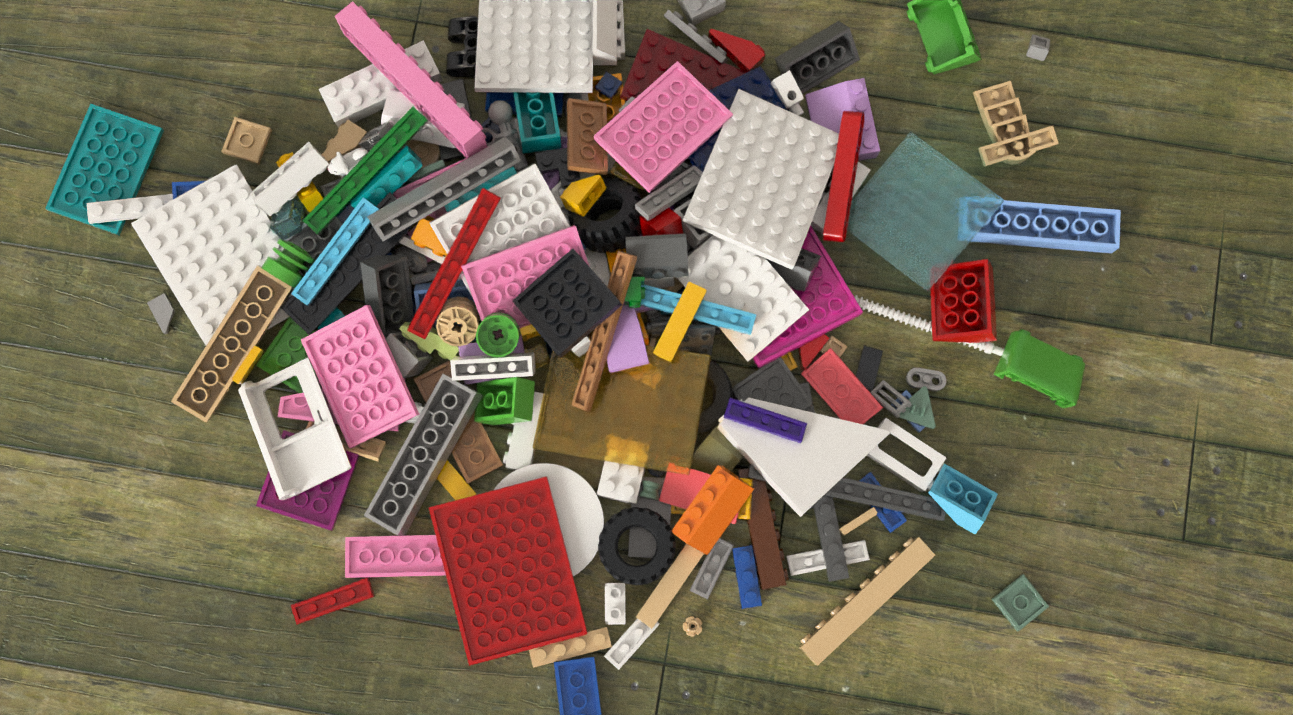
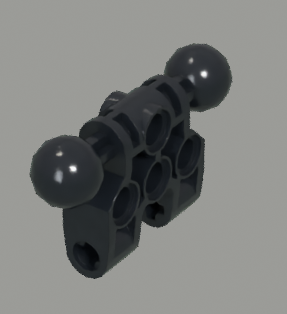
M476 16L452 18L449 20L448 40L452 43H464L465 45L464 50L447 54L446 74L451 77H475L476 63H472L476 62L477 46L475 45H477L478 18Z

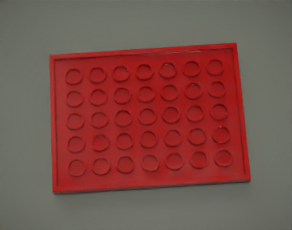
M547 476L429 507L469 666L588 634Z

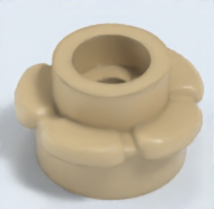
M690 616L683 623V630L686 631L688 636L699 635L703 629L701 627L702 621L699 618Z

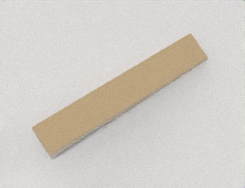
M686 543L636 618L652 629L704 553Z

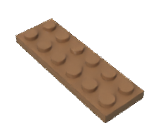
M450 361L414 379L426 403L442 374L452 377ZM475 410L451 452L467 484L504 466L482 423L474 422Z

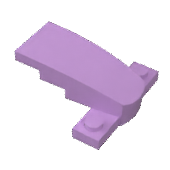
M623 303L607 356L610 373L650 364L637 313L653 310L652 308L645 306L630 308L629 305H624Z

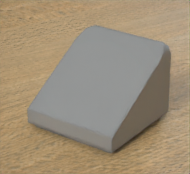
M1032 34L1026 56L1044 61L1049 52L1050 39Z

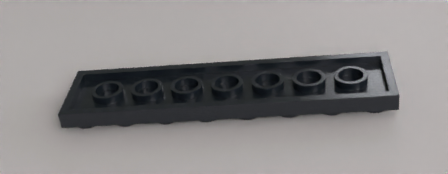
M390 192L376 207L381 209L397 200V198ZM419 221L385 241L381 240L372 224H370L309 306L292 295L280 308L307 334L311 335L363 281L360 262L374 256L388 255Z

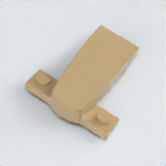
M1011 81L973 92L981 118L993 143L978 148L984 167L1002 161L1004 164L1009 165L1020 164L1031 157L1036 151L1059 144L1053 126L1033 132L1029 131L1026 114L1023 115L1019 97H1015Z

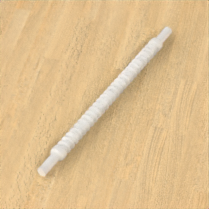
M857 295L854 297L863 310L868 309V312L873 311V314L877 312L879 316L883 314L884 318L888 316L889 319L894 318V321L900 320V323L905 322V325L910 324V327L914 325L916 329L920 327L921 331L926 329V332L931 331L932 334V321L926 322L927 320H921V317L917 319L915 315L911 317L910 313L906 315L905 312L900 313V310L889 309V306L885 308L884 304L880 306L878 302L874 304L873 301L868 302V299L863 300V297L857 298ZM990 341L987 343L963 342V345L974 346V349L979 348V351L983 349L987 354L994 353L1002 356L1004 352L1003 348L995 346Z

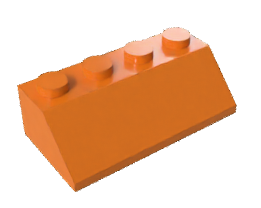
M718 465L674 526L672 533L688 545L708 555L752 494L754 488L723 465Z

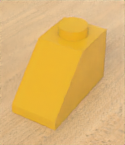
M600 175L591 176L572 182L563 191L560 198L565 209L584 217L606 190V186Z

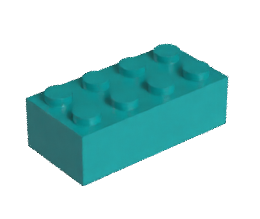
M513 92L523 154L560 149L561 137L553 93Z

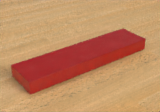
M367 577L292 604L291 608L296 624H301L373 598L375 595L370 580Z

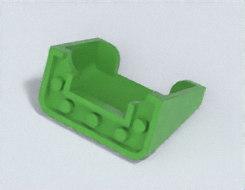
M913 0L907 3L909 8L907 15L910 21L914 20L917 24L928 54L925 65L929 73L932 72L935 75L982 60L961 0Z
M1020 329L1019 331L1011 332L993 375L1002 379L1004 376L1012 378L1011 381L1013 382L1019 381L1050 396V400H1056L1055 405L1061 408L1076 406L1086 365L1083 362V358L1077 355L1071 356L1030 336L1031 333L1026 330Z

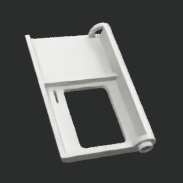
M309 358L257 383L247 381L241 384V388L238 391L279 500L296 496L351 468ZM293 376H297L315 423L313 426L283 440L267 401L265 391Z

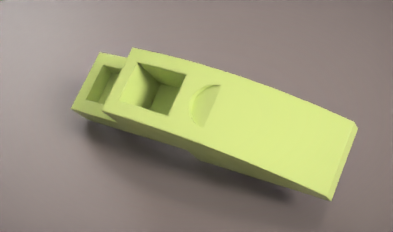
M405 322L399 328L406 339H412L417 343V347L425 353L431 354L436 349L438 350L437 353L444 359L451 361L454 357H460L458 346H451L445 343L439 337L436 328H431L426 339L407 331L411 322Z

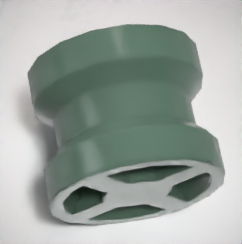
M642 480L643 489L639 496L658 501V491L662 485Z

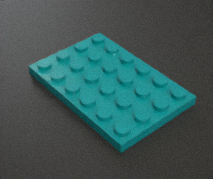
M90 103L45 209L120 236L126 220L90 224L88 222L87 203L136 198L164 130L152 124Z

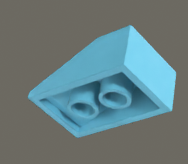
M946 464L941 468L929 491L932 498L958 525L973 534H976L984 523L998 495L996 492Z

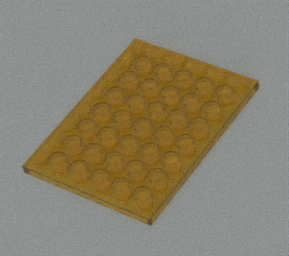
M646 346L650 364L612 373L609 372L606 359L594 402L589 412L572 406L587 352L578 357L570 350L560 358L552 349L532 448L689 475L711 356L677 350L672 362H669L653 354L655 347Z

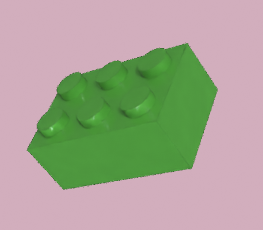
M513 377L478 382L477 392L483 396L475 409L474 422L500 425L532 421L535 381Z

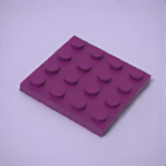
M283 430L281 437L284 440L294 435V433ZM346 451L351 464L349 470L285 500H279L268 471L256 506L333 531L356 468L359 454Z

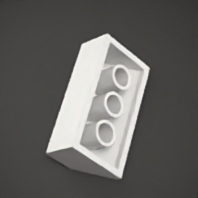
M593 0L594 65H617V58H621V47H617V40H621V29H617V23H621V11H617V5H621V0Z
M390 89L382 112L381 125L389 121L394 126L412 107L419 113L421 112L399 90ZM457 102L456 105L459 108H465V104ZM429 120L412 138L413 140L456 148Z

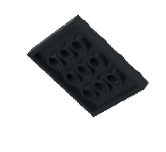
M571 249L512 300L560 358L623 305L574 249Z

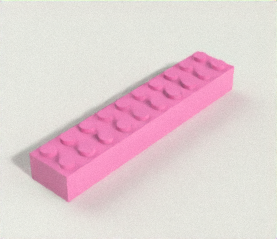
M352 1L335 15L343 34L466 158L487 147L486 136L482 132L483 127L476 120L473 122L469 118L470 114L463 107L459 108L453 96L450 94L446 95L443 92V87L437 81L433 82L430 79V74L424 68L421 70L418 67L417 61L411 55L408 57L405 54L404 48L399 43L395 44L392 41L391 35L386 30L383 32L380 29L379 23L374 18L370 19L367 16L368 13L361 5L358 7Z

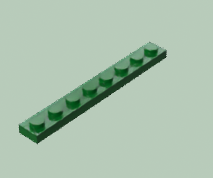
M412 107L302 221L319 235L417 134L428 120Z

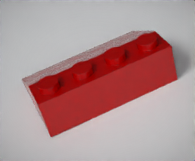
M984 259L930 267L932 340L967 343L997 341L993 267L989 260Z

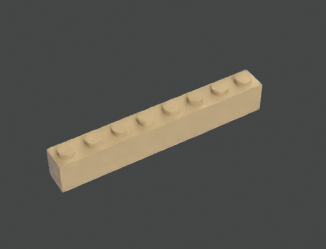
M910 537L903 544L905 547L900 552L895 551L888 558L890 560L885 566L882 564L874 571L875 576L872 579L866 578L859 585L861 589L857 593L851 592L844 599L846 603L842 607L836 606L830 612L831 617L827 621L821 620L815 626L817 630L812 635L808 633L800 640L802 643L799 646L800 649L815 665L818 666L935 556L919 537L914 539Z

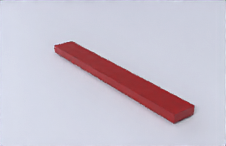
M484 188L481 189L407 331L426 339L463 270L461 266L467 263L501 197Z

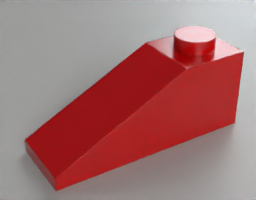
M709 30L708 38L712 40V43L716 47L722 48L727 53L726 56L742 71L751 74L764 62L766 54L761 46L755 45L752 41L718 30Z

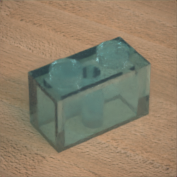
M296 196L283 204L279 212L272 214L270 228L282 240L302 231L305 206Z

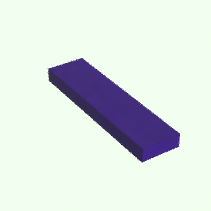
M733 398L729 399L723 417L800 444L807 426L805 422Z

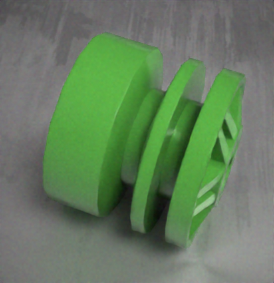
M279 238L277 243L284 248L283 251L274 247L272 250L279 255L278 259L268 256L261 268L284 283L296 288L303 278L298 272L299 269L305 271L310 269L303 264L304 261L313 265L316 260L298 245Z
M501 312L486 316L479 324L476 332L478 346L485 354L492 357H504L510 354L517 346L520 337L519 326L515 319ZM501 329L503 330L502 334L504 337L495 338L496 334L493 331Z

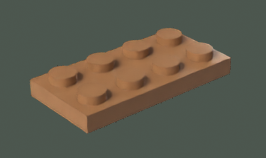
M568 99L567 170L607 174L608 152L594 140V135L607 124L606 103Z

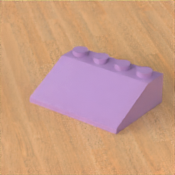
M864 78L845 81L805 95L810 121L837 133L840 132L843 111L864 112L865 121L858 161L877 158L880 147Z

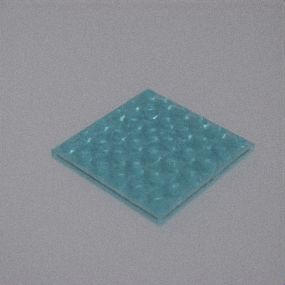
M910 132L852 200L847 230L928 292L1001 206L1004 199L914 133Z

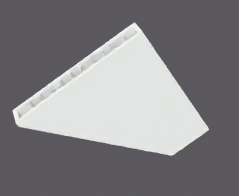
M747 398L745 401L741 399L740 401L807 423L801 444L723 418L724 415L718 420L720 424L717 427L800 517L890 434L888 430L753 398Z

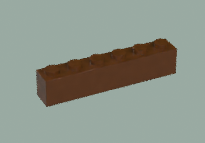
M749 468L738 470V477L747 478ZM753 479L754 491L752 492L751 519H747L760 588L764 590L784 586L789 578L787 569H783L782 561L785 560L783 549H779L777 542L780 541L779 530L774 527L773 521H776L775 510L770 508L769 502L772 501L770 489L767 490L764 481Z

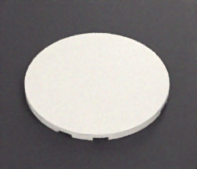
M537 463L513 471L502 479L494 490L547 476L572 574L575 576L591 562L598 551L599 535L604 526L603 510L594 489L578 473L557 464Z

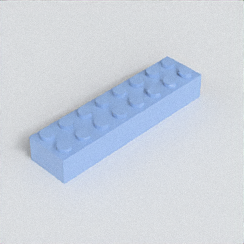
M964 197L959 203L958 241L1113 253L1119 249L1121 210Z

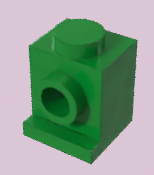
M631 277L624 305H629L630 308L641 307V299H645V287H641L645 283V277Z

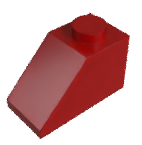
M824 334L798 348L801 370H806L829 340L828 336Z

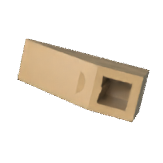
M347 120L340 125L335 138L329 140L322 156L330 164V161L337 156L336 152H340L344 156L357 148H361L359 142L367 134V131Z

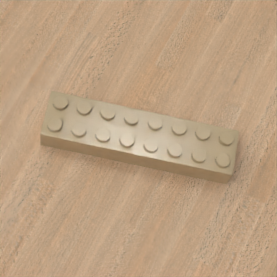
M257 265L171 401L206 423L212 418L233 385V376L253 346L259 344L280 311V307L294 289L265 271L260 265Z

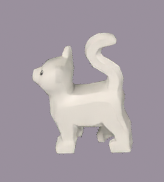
M361 147L344 156L340 152H336L337 156L330 161L327 167L328 171L331 174L340 175L342 178L358 164L368 151Z

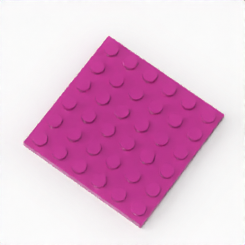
M811 225L802 248L820 255L821 258L805 291L794 290L790 286L808 307L809 311L753 358L758 368L863 314L862 309Z

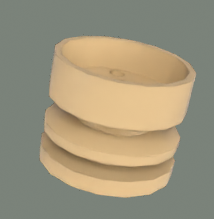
M459 296L450 298L445 302L438 315L436 325L438 335L445 343L451 346H463L474 340L480 319L475 303L466 297ZM457 322V324H461V327H459L458 325H454V323Z

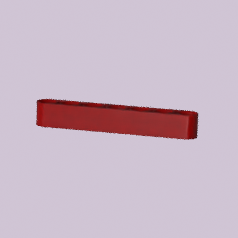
M843 111L823 231L824 241L845 242L865 121L864 112Z

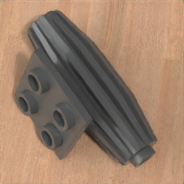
M671 313L649 318V321L645 323V329L650 338L660 339L672 316ZM692 320L673 359L685 358L687 356H711L714 336L724 333L718 326Z

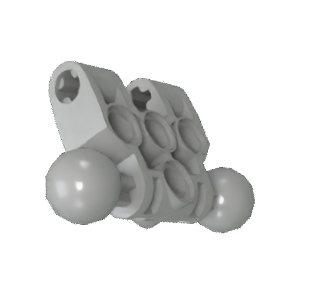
M498 100L490 105L488 115L494 124L499 125L501 133L489 127L483 128L482 132L484 134L490 132L493 136L490 143L486 142L487 147L504 137L516 146L521 161L513 166H515L517 172H520L528 164L522 152L517 131L511 128L509 122L513 114L512 108L506 101Z

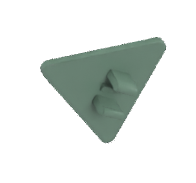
M923 386L908 399L912 405L906 407V411L904 413L901 412L899 418L934 429L936 425L928 389L926 386Z

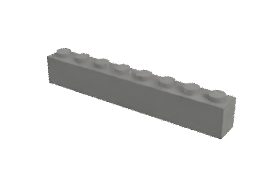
M504 137L367 217L382 241H385L517 164L521 159L514 145Z

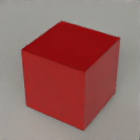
M667 208L649 221L642 215L639 217L642 236L683 234L681 217L670 208Z

